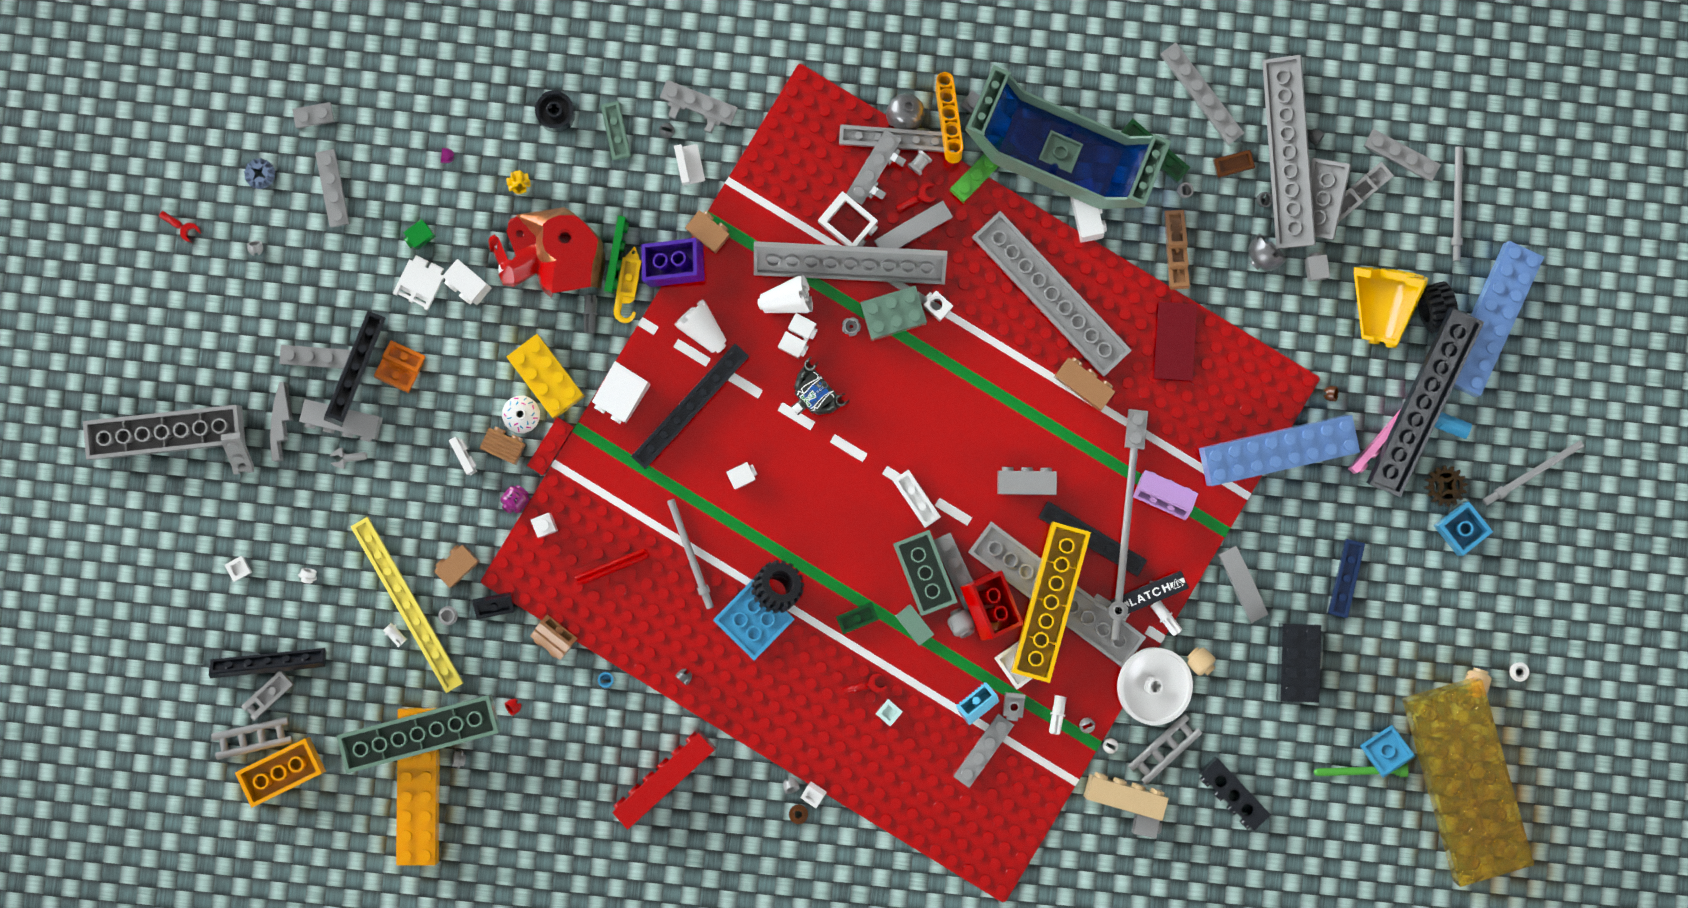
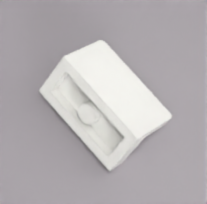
M681 144L675 145L674 149L682 185L704 182L705 177L698 145L693 144L684 147Z

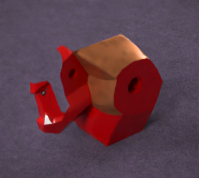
M565 207L517 214L516 217L510 219L506 232L516 255L512 260H508L502 244L495 234L488 240L490 252L494 253L499 265L498 276L505 286L515 287L537 274L541 289L551 298L552 294L587 287L601 289L605 270L603 242L590 226Z

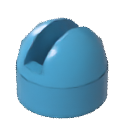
M608 672L601 673L598 677L599 685L602 688H610L614 683L613 676ZM601 680H611V682L602 683Z

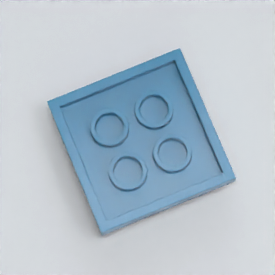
M752 579L713 621L755 660L788 627L794 618L787 611L773 613V610L767 612L765 607L760 608V603L755 602L754 598L756 596L752 595L751 592L754 589L751 587L754 581Z

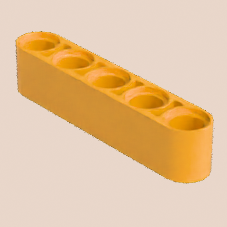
M942 72L937 76L935 91L944 154L948 162L958 163L962 158L963 140L954 78L950 73Z

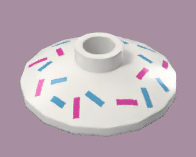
M516 396L505 403L502 410V419L509 430L515 433H527L537 426L540 420V410L538 404L533 399L527 396ZM523 411V417L519 418L517 412Z

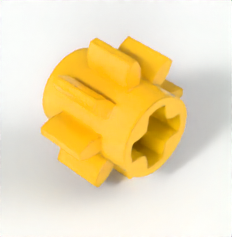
M521 170L511 172V178H506L509 191H513L516 194L526 193L527 187H531L528 173L524 174Z

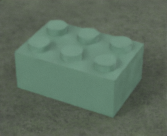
M916 286L860 302L871 341L927 324Z

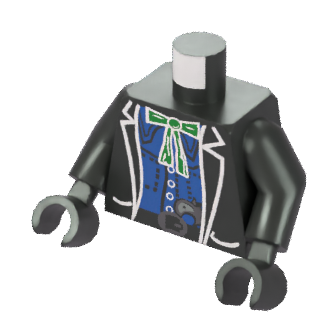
M809 357L797 374L794 389L795 395L799 400L791 408L797 415L801 414L806 408L812 414L823 415L833 413L841 406L848 404L849 400L845 402L842 400V396L845 393L837 395L814 369L818 366V362L811 365L810 359L812 357Z

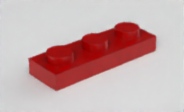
M557 417L527 466L544 476L574 427Z

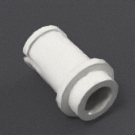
M390 623L383 630L385 632L384 635H388L397 647H400L407 638L396 628V624Z

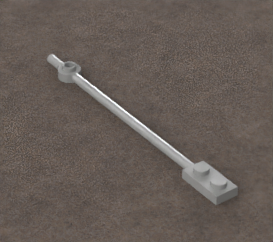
M1128 409L1124 448H1130L1115 602L1111 603L1108 607V615L1113 619L1111 640H1119L1121 620L1128 614V608L1123 603L1133 494L1138 449L1144 450L1148 417V411ZM1116 607L1121 608V614L1115 613Z

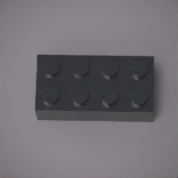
M1279 623L1276 700L1319 703L1321 625Z

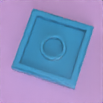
M1393 725L1360 745V748L1382 778L1415 758L1414 753Z

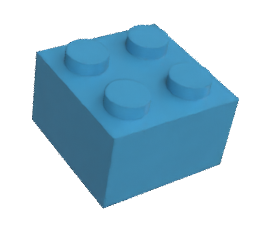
M1470 502L1461 503L1434 525L1435 529L1457 556H1464L1493 532Z

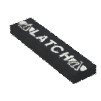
M1179 570L1123 594V603L1126 604L1129 614L1189 589V585L1182 570ZM1115 598L1111 599L1110 602H1115ZM1116 607L1115 613L1121 614V608Z

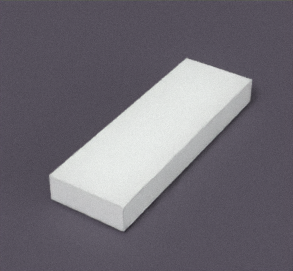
M909 470L893 480L925 528L941 518Z

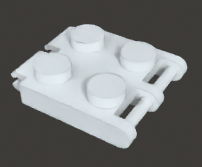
M416 255L413 261L409 259L393 294L396 296L401 295L409 299V302H415L428 311L444 280L442 277L444 268L433 263L430 264L429 268H426L429 261ZM400 290H403V291H405V292L411 294V296H409V295H407V294L401 292ZM418 297V298H420V299L426 301V303H424V302H422V301H420V300H418V299H415V298Z

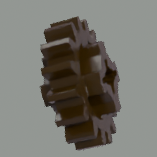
M1443 465L1441 470L1439 467L1434 468L1435 473H1428L1431 478L1425 479L1429 483L1428 486L1424 487V489H1429L1426 496L1433 497L1431 499L1432 503L1438 501L1437 506H1442L1444 503L1445 507H1450V502L1453 505H1457L1456 499L1463 500L1461 494L1467 493L1463 487L1467 486L1468 483H1463L1462 481L1466 477L1459 476L1461 470L1454 472V466H1450L1448 470L1446 465ZM1443 473L1450 474L1447 478L1440 476ZM1443 483H1448L1447 487L1449 489L1444 490L1445 486ZM1448 494L1451 498L1443 499L1442 496Z

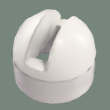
M1107 738L1103 742L1105 752L1113 754L1118 750L1119 745L1115 739ZM1107 743L1116 746L1115 750L1106 746Z

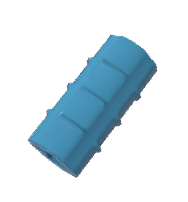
M1441 412L1434 427L1466 439L1471 431L1472 424Z

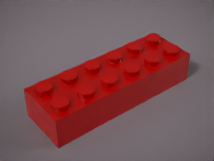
M694 731L685 740L687 742L685 746L680 744L671 752L673 756L670 759L666 757L656 766L658 770L655 773L650 771L642 779L644 783L641 786L637 783L628 792L630 795L628 798L623 796L613 805L615 810L612 813L627 830L716 749L702 731L698 734Z

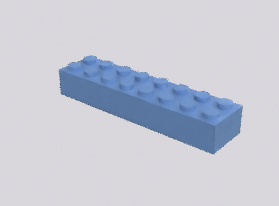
M1511 241L1502 245L1470 315L1483 321L1484 324L1456 380L1454 388L1473 397L1481 396L1544 256Z
M1343 415L1201 447L1199 452L1207 486H1215L1360 453L1353 416Z

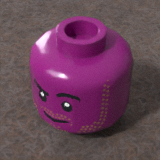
M519 485L510 486L500 498L503 504L502 509L509 514L512 512L520 513L529 502L528 492Z

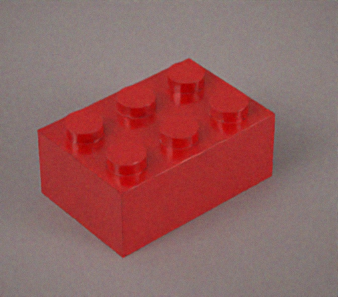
M1002 570L989 573L960 587L982 641L994 639L1024 624Z

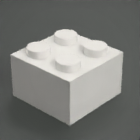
M458 259L442 276L446 279L444 283L455 292L459 290L461 292L459 296L470 305L472 302L478 305L492 289Z

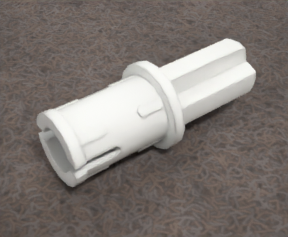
M1161 600L1150 606L1160 618V623L1163 622L1173 636L1181 632L1182 628L1173 618V613L1167 610Z
M1055 695L1053 710L1050 712L1052 717L1049 732L1051 734L1059 735L1061 733L1067 697Z

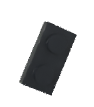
M511 592L473 599V607L477 619L515 612Z

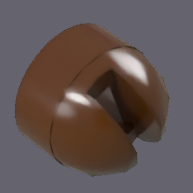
M1326 387L1324 389L1326 395H1323V397L1328 401H1337L1338 387Z

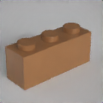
M1067 358L1054 378L1098 411H1101L1115 393L1112 390L1113 386L1105 380L1103 382L1097 378L1098 375L1091 369L1085 370L1081 367L1082 363L1076 358Z

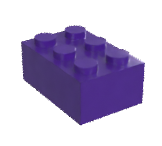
M697 238L641 244L642 281L649 287L704 281L703 243Z

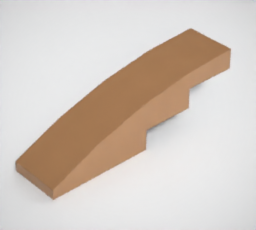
M1184 210L1165 211L1170 290L1189 289L1188 242Z

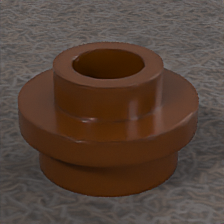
M794 805L789 811V818L795 824H802L808 818V811L803 805ZM796 811L802 812V816L800 818H797L795 816Z

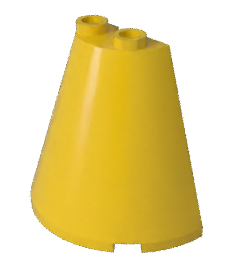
M1354 267L1362 339L1369 340L1368 343L1380 344L1381 341L1386 343V347L1397 348L1428 283V278H1424L1420 274L1401 270Z

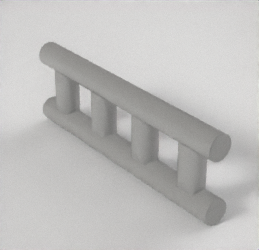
M1185 713L1128 765L1132 771L1138 767L1145 775L1141 779L1145 785L1152 781L1202 734L1198 728L1194 731L1190 729L1186 724L1189 718ZM1179 728L1187 736L1180 744L1172 737ZM1165 741L1173 749L1166 757L1158 751V748ZM1151 754L1159 762L1152 770L1143 763Z
M288 717L211 734L212 740H219L221 751L215 753L216 759L220 760L293 743L292 736L285 737L283 728L284 725L289 724ZM276 728L278 739L267 741L264 730ZM257 732L259 743L248 745L246 734ZM238 736L240 747L229 749L227 738Z

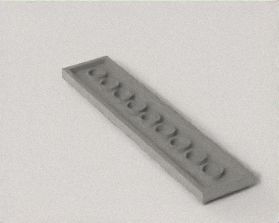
M1295 55L1262 60L1276 249L1316 245L1302 56Z
M1001 211L972 236V239L1102 377L1132 351Z
M754 241V275L781 277L804 275L805 278L945 284L947 251Z
M990 522L968 553L993 572L1002 570L1006 581L1031 599L1041 558L993 522ZM1076 585L1066 626L1120 667H1123L1146 637L1124 620H1121L1119 640H1111L1113 619L1108 615V608Z

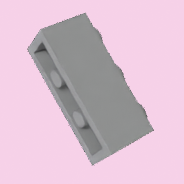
M1002 467V471L997 473V494L1056 495L1057 471H1052V468H1040V471H1033L1032 467H1021V471H1014V467Z

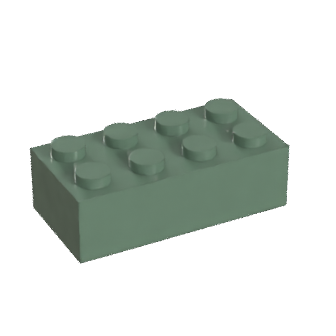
M930 530L893 544L921 616L957 603Z

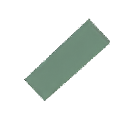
M620 102L602 104L601 110L612 160L617 161L631 158Z

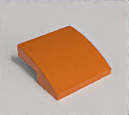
M391 340L382 355V361L374 374V378L409 393L426 356Z

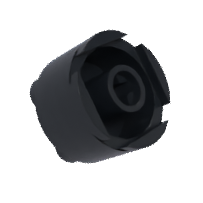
M547 91L542 94L535 104V115L546 130L562 132L573 125L576 115L575 107L570 98L561 91ZM554 108H557L559 111L556 115H553L552 113L554 112Z

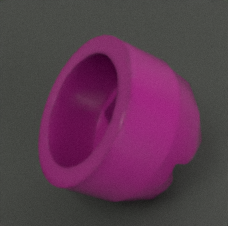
M442 148L441 163L447 164L454 160L453 156L455 154L451 149Z

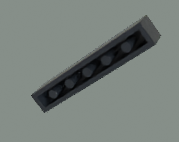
M367 311L325 413V421L340 427L343 426L385 323V317Z

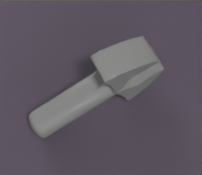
M339 448L330 455L331 457L338 455L343 457L339 462L331 463L333 466L346 469L345 464L349 461L367 459L366 452L346 454L344 453V448Z

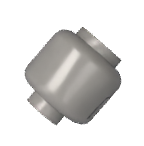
M958 608L950 613L951 616L948 618L947 624L954 636L965 638L974 632L976 625L968 610Z

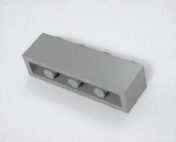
M304 399L299 422L305 423L304 427L316 429V426L323 427L324 432L333 434L337 430L342 432V436L353 438L354 434L361 436L360 440L371 442L372 439L378 440L382 417L349 410L343 426L340 427L324 420L328 404Z

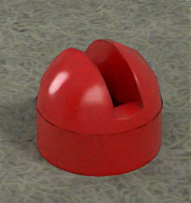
M514 698L505 702V708L512 716L521 710V703L517 704L519 700Z

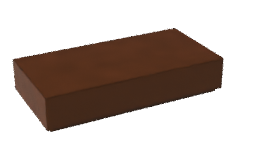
M1251 150L1213 159L1217 178L1255 168Z

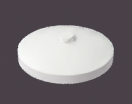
M1157 647L1146 648L1133 654L1123 665L1117 682L1118 697L1123 709L1133 719L1148 725L1166 724L1179 717L1188 706L1193 691L1192 675L1185 661L1176 653Z

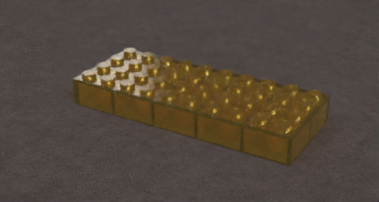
M1473 677L1402 698L1454 883L1462 887L1533 866L1534 861L1483 680Z

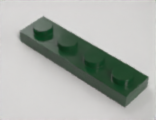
M1133 118L1121 131L1129 136H1153ZM1147 149L1139 151L1145 155ZM1168 149L1160 169L1178 183L1191 167Z

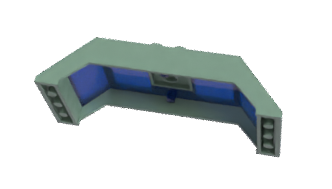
M995 65L992 67L965 129L993 164L1098 209L1145 207L1171 143L1170 140L1153 134V136L1126 135L1026 92L1011 76V72Z

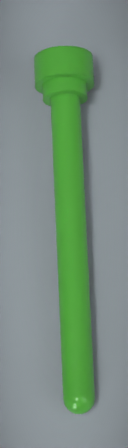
M1404 764L1390 774L1408 777V764ZM1375 767L1317 768L1314 770L1315 776L1379 774Z

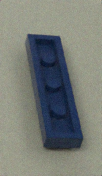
M1345 539L1327 614L1348 618L1365 543Z

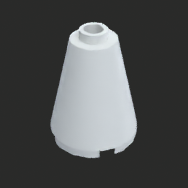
M797 276L762 293L760 299H758L759 309L763 310L764 313L812 312V296L809 297L808 290L810 288L805 276Z
M702 299L696 303L698 305L696 308L691 307L674 325L710 352L716 351L719 353L726 347L724 344L726 338L708 305Z

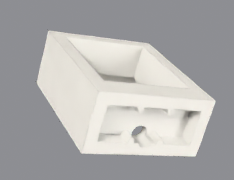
M843 191L818 219V223L845 246L862 247L866 243L864 241L865 237L868 234L872 236L878 228L876 226L878 220ZM845 202L870 222L853 243L828 223Z

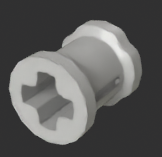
M919 150L916 158L907 165L916 174L921 175L924 167L931 163L932 159L926 153Z

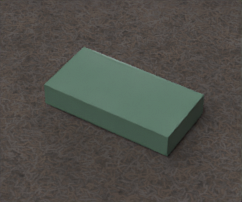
M911 604L895 615L918 646L934 635Z

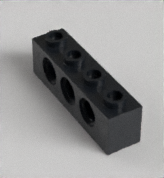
M1214 757L1198 772L1202 776L1200 780L1206 787L1210 785L1215 790L1213 794L1220 801L1224 799L1228 804L1226 808L1233 815L1236 813L1241 818L1239 822L1247 830L1251 828L1255 831L1271 816L1217 757ZM1218 776L1224 777V783L1221 786H1217L1215 783ZM1232 790H1236L1238 793L1237 798L1234 800L1229 799V792ZM1245 804L1251 806V811L1248 814H1243L1242 807Z

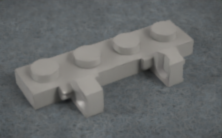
M666 80L660 95V99L669 102L668 106L671 109L668 116L676 120L680 109L684 111L685 109L703 115L707 119L704 131L711 134L715 125L719 126L720 123L731 126L738 107Z
M885 129L846 193L851 199L862 205L867 196L872 198L875 195L880 199L884 198L886 192L877 187L879 183L877 179L887 163L890 165L894 161L903 167L906 159L898 155L900 150L897 147L902 140L901 138Z

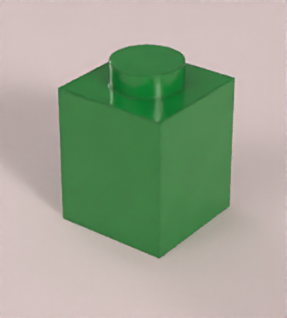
M422 219L403 232L406 236L404 240L407 245L417 250L436 237Z

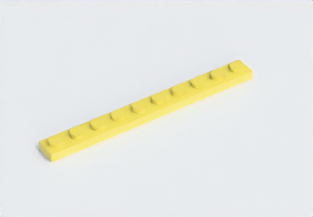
M369 517L352 525L351 529L445 692L448 693L462 685L464 682Z

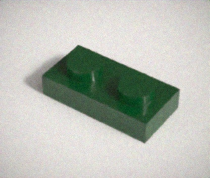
M872 602L836 616L843 634L879 620Z

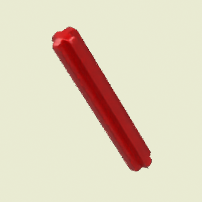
M641 549L576 575V582L578 585H582L647 559L648 553L646 549Z

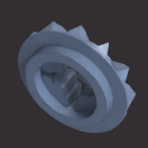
M253 159L247 164L244 171L245 180L253 188H266L271 185L275 178V169L265 159ZM254 169H263L262 173L264 174L265 178L260 176L256 178L257 174L255 173Z

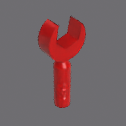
M923 184L919 189V196H914L896 205L898 212L917 204L920 200L925 203L934 202L937 196L929 198L925 194L926 188L932 187L934 184Z
M164 211L159 214V218L180 229V236L187 242L192 243L187 237L189 230L195 229L201 234L200 228L194 223L182 225L179 220Z
M875 673L870 676L868 683L863 682L844 687L843 691L844 695L870 688L873 692L880 693L887 688V685L881 688L876 686L875 678L882 674Z

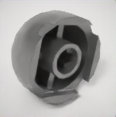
M904 93L897 95L891 100L887 107L886 118L888 124L896 129L917 130L924 120L925 109L918 97Z
M1259 233L1249 245V256L1252 259L1250 263L1257 270L1259 268L1265 271L1275 270L1287 259L1284 258L1285 255L1280 249H1276L1275 244L1268 241L1265 242L1266 237Z

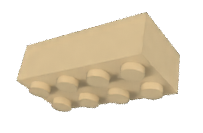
M1095 772L1094 775L1089 774L1083 795L1087 800L1163 821L1169 799L1162 790L1151 788L1150 791L1145 790L1146 787L1144 785L1132 782V785H1128L1125 780L1117 777L1110 780L1106 774Z

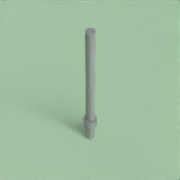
M1455 147L1453 237L1451 238L1453 261H1461V246H1463V238L1461 237L1463 147Z
M1579 440L1506 486H1500L1494 490V493L1482 500L1483 503L1488 506L1497 499H1503L1507 496V493L1583 448V443Z
M671 499L667 503L698 584V593L700 596L702 595L706 609L713 608L714 606L709 595V586L705 584L675 499Z

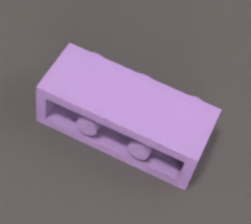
M1145 470L1138 481L1133 497L1186 520L1193 510L1198 493L1190 488L1176 484L1172 480L1158 476L1154 472Z

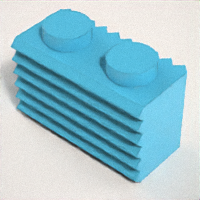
M984 682V685L978 687V690L972 692L971 695L969 694L956 707L968 725H971L1000 701L992 688Z

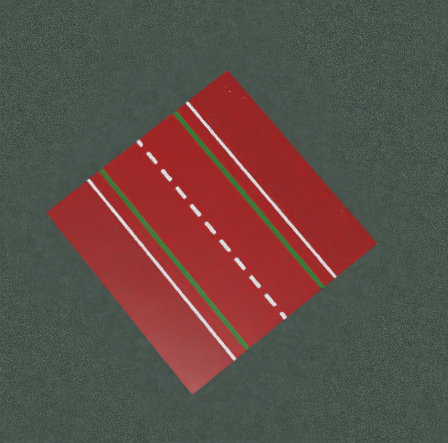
M798 64L707 211L714 217L712 221L717 225L722 223L729 229L727 233H729L730 237L716 254L703 244L704 281L661 286L616 359L617 363L651 384L627 423L622 421L621 424L611 419L612 414L605 411L603 414L595 409L596 404L592 402L594 397L592 398L481 579V583L498 594L511 592L514 604L540 620L549 615L577 637L576 642L806 783L813 782L827 792L826 795L997 900L1006 902L1123 708L1117 692V682L1122 667L1065 626L1050 683L1033 678L1016 690L994 657L1019 641L1023 625L994 639L984 641L981 640L976 626L974 632L965 638L954 636L947 624V620L953 610L958 608L961 610L965 609L945 566L944 569L957 603L921 616L893 544L927 530H930L933 540L951 533L966 568L974 581L993 572L968 553L990 522H993L1031 552L1042 558L1050 525L1039 519L1038 516L1047 501L1121 544L1130 448H1124L1128 409L1148 411L1144 450L1138 449L1134 492L1140 477L1147 470L1165 479L1172 480L1183 487L1190 488L1192 491L1197 492L1198 496L1193 510L1186 520L1133 497L1128 549L1147 559V562L1138 577L1126 570L1124 594L1149 584L1150 580L1156 581L1182 570L1189 589L1161 600L1167 610L1173 613L1172 616L1176 620L1262 475L1220 485L1207 486L1199 448L1292 427L1320 378L1177 290H1170L1167 284L1096 241L1092 240L1081 243L1076 229L990 177L962 203L949 190L971 168L970 165L961 160L958 163H950L946 160L944 152L923 151L932 159V162L924 167L921 175H918L907 165L916 158L918 151L898 149L900 150L898 155L906 159L903 167L894 161L890 165L887 163L877 179V182H879L877 187L886 192L884 198L880 199L875 195L872 198L867 196L863 204H859L878 220L876 224L877 230L872 236L868 234L865 237L864 241L866 243L862 247H877L874 242L876 239L930 207L944 201L953 217L901 249L947 251L945 284L806 278L810 288L808 290L809 297L812 296L813 310L812 312L797 314L816 323L817 326L815 328L818 331L813 340H808L806 345L809 348L804 357L800 355L799 359L780 350L778 345L785 332L804 340L803 337L788 330L796 313H764L763 310L759 309L758 299H760L762 293L795 277L754 275V241L845 246L818 223V219L842 191L845 194L848 192L874 147L839 145L840 125L894 128L888 124L884 113L803 64ZM923 184H934V186L926 188L925 192L929 198L937 196L934 202L925 203L920 200L917 204L898 212L896 205L914 196H919V189ZM845 202L828 223L853 243L870 222ZM999 211L1007 217L1132 350L1104 377L1100 375L972 239V236ZM916 286L922 308L925 304L923 299L930 292L933 294L935 291L953 305V308L940 322L923 308L927 321L926 325L871 341L860 302ZM702 299L708 305L726 338L724 343L726 347L719 353L716 351L710 352L674 325L691 307L696 308L698 306L696 303ZM934 300L931 303L932 308L935 310L942 308V304L938 300ZM1158 302L1197 304L1193 381L1154 379ZM854 317L858 319L861 329L855 336H849L842 331V323L846 318ZM736 343L749 355V358L645 470L631 457L632 454ZM809 357H812L810 359L811 365L818 362V366L814 369L837 395L845 393L842 396V400L844 402L849 400L848 404L841 406L833 413L823 415L812 414L807 408L797 415L791 408L799 400L795 395L794 389L797 374ZM1067 358H1076L1082 363L1081 367L1085 370L1091 369L1098 375L1097 378L1103 382L1105 380L1113 386L1112 390L1115 393L1101 411H1098L1054 378ZM748 462L749 466L753 464L758 474L754 476L756 480L735 490L726 472ZM1002 467H1014V471H1021V467H1032L1033 471H1040V468H1052V471H1057L1056 495L997 494V473L1002 471ZM907 470L911 472L941 516V518L926 528L893 482L895 478ZM671 499H675L705 584L709 586V595L714 606L713 608L706 609L702 595L700 596L698 593V584L667 503ZM551 513L558 531L538 538L531 519ZM1087 547L1077 586L1108 608L1111 604L1110 600L1115 598L1118 565ZM641 549H646L648 553L647 559L582 585H578L576 582V575ZM775 560H778L779 563L783 560L786 561L787 565L793 564V569L797 568L799 570L798 575L803 577L801 582L804 583L802 588L804 591L800 599L789 610H786L794 620L753 660L713 619L754 579L763 566ZM770 579V586L774 592L781 595L786 594L785 587L780 581ZM1007 582L1024 623L1030 598ZM872 602L879 620L843 634L836 616ZM909 604H911L934 633L933 636L920 646H918L895 617ZM1151 605L1129 613L1123 619L1146 637L1136 652L1146 648H1159L1169 631L1163 622L1160 623V618L1150 607ZM681 669H688L686 675L689 672L692 673V679L688 685H685L675 676ZM875 673L882 674L875 678V685L879 688L887 685V688L880 693L873 692L870 688L844 695L843 691L844 687L863 682L868 683L870 676ZM985 682L997 694L1000 702L971 725H968L959 714L956 705L968 697L969 694L971 695L972 692L978 690V687L984 685ZM1005 692L1025 694L1023 718L1018 717V721L1008 720L1014 724L1013 728L970 788L953 777L996 715L999 713L1003 716ZM1055 695L1067 697L1064 710L1065 717H1063L1061 733L1059 735L1049 732L1052 717L1050 712L1053 710ZM887 699L903 711L891 726L875 714ZM1014 703L1010 708L1015 711L1018 706ZM1088 717L1094 721L1095 729L1091 733H1084L1080 730L1079 723L1083 718ZM1092 723L1084 725L1083 728L1086 729L1092 726Z

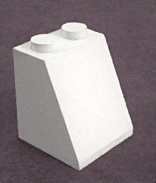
M615 361L592 401L596 404L594 408L603 414L605 411L612 414L611 419L619 424L622 421L627 423L651 384Z

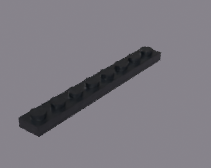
M735 343L631 457L646 470L749 358V355Z

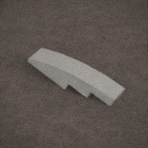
M1382 161L1345 191L1339 222L1394 176Z
M941 201L884 234L874 242L880 248L901 249L922 235L932 231L935 227L950 220L953 216L944 201Z
M279 382L272 410L270 445L272 461L274 462L284 461L281 442L289 441L286 422L293 421L288 383Z
M1237 546L1218 554L1250 623L1268 615L1258 589Z

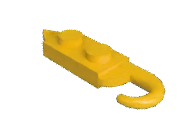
M635 247L622 259L613 311L615 318L621 323L631 322L636 315V312H632V315L628 318H624L621 315L622 304L632 303L636 298L642 260L639 259Z

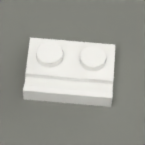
M458 437L450 439L449 442L466 474L473 475L476 473L475 466L477 465L473 457H469L466 451L468 448L464 440Z

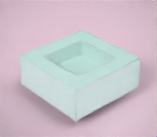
M887 699L875 714L891 726L903 711Z

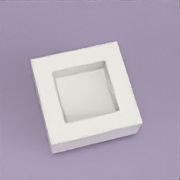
M240 556L225 564L233 582L252 573L244 556Z
M810 782L800 798L814 808H817L827 792L813 782Z

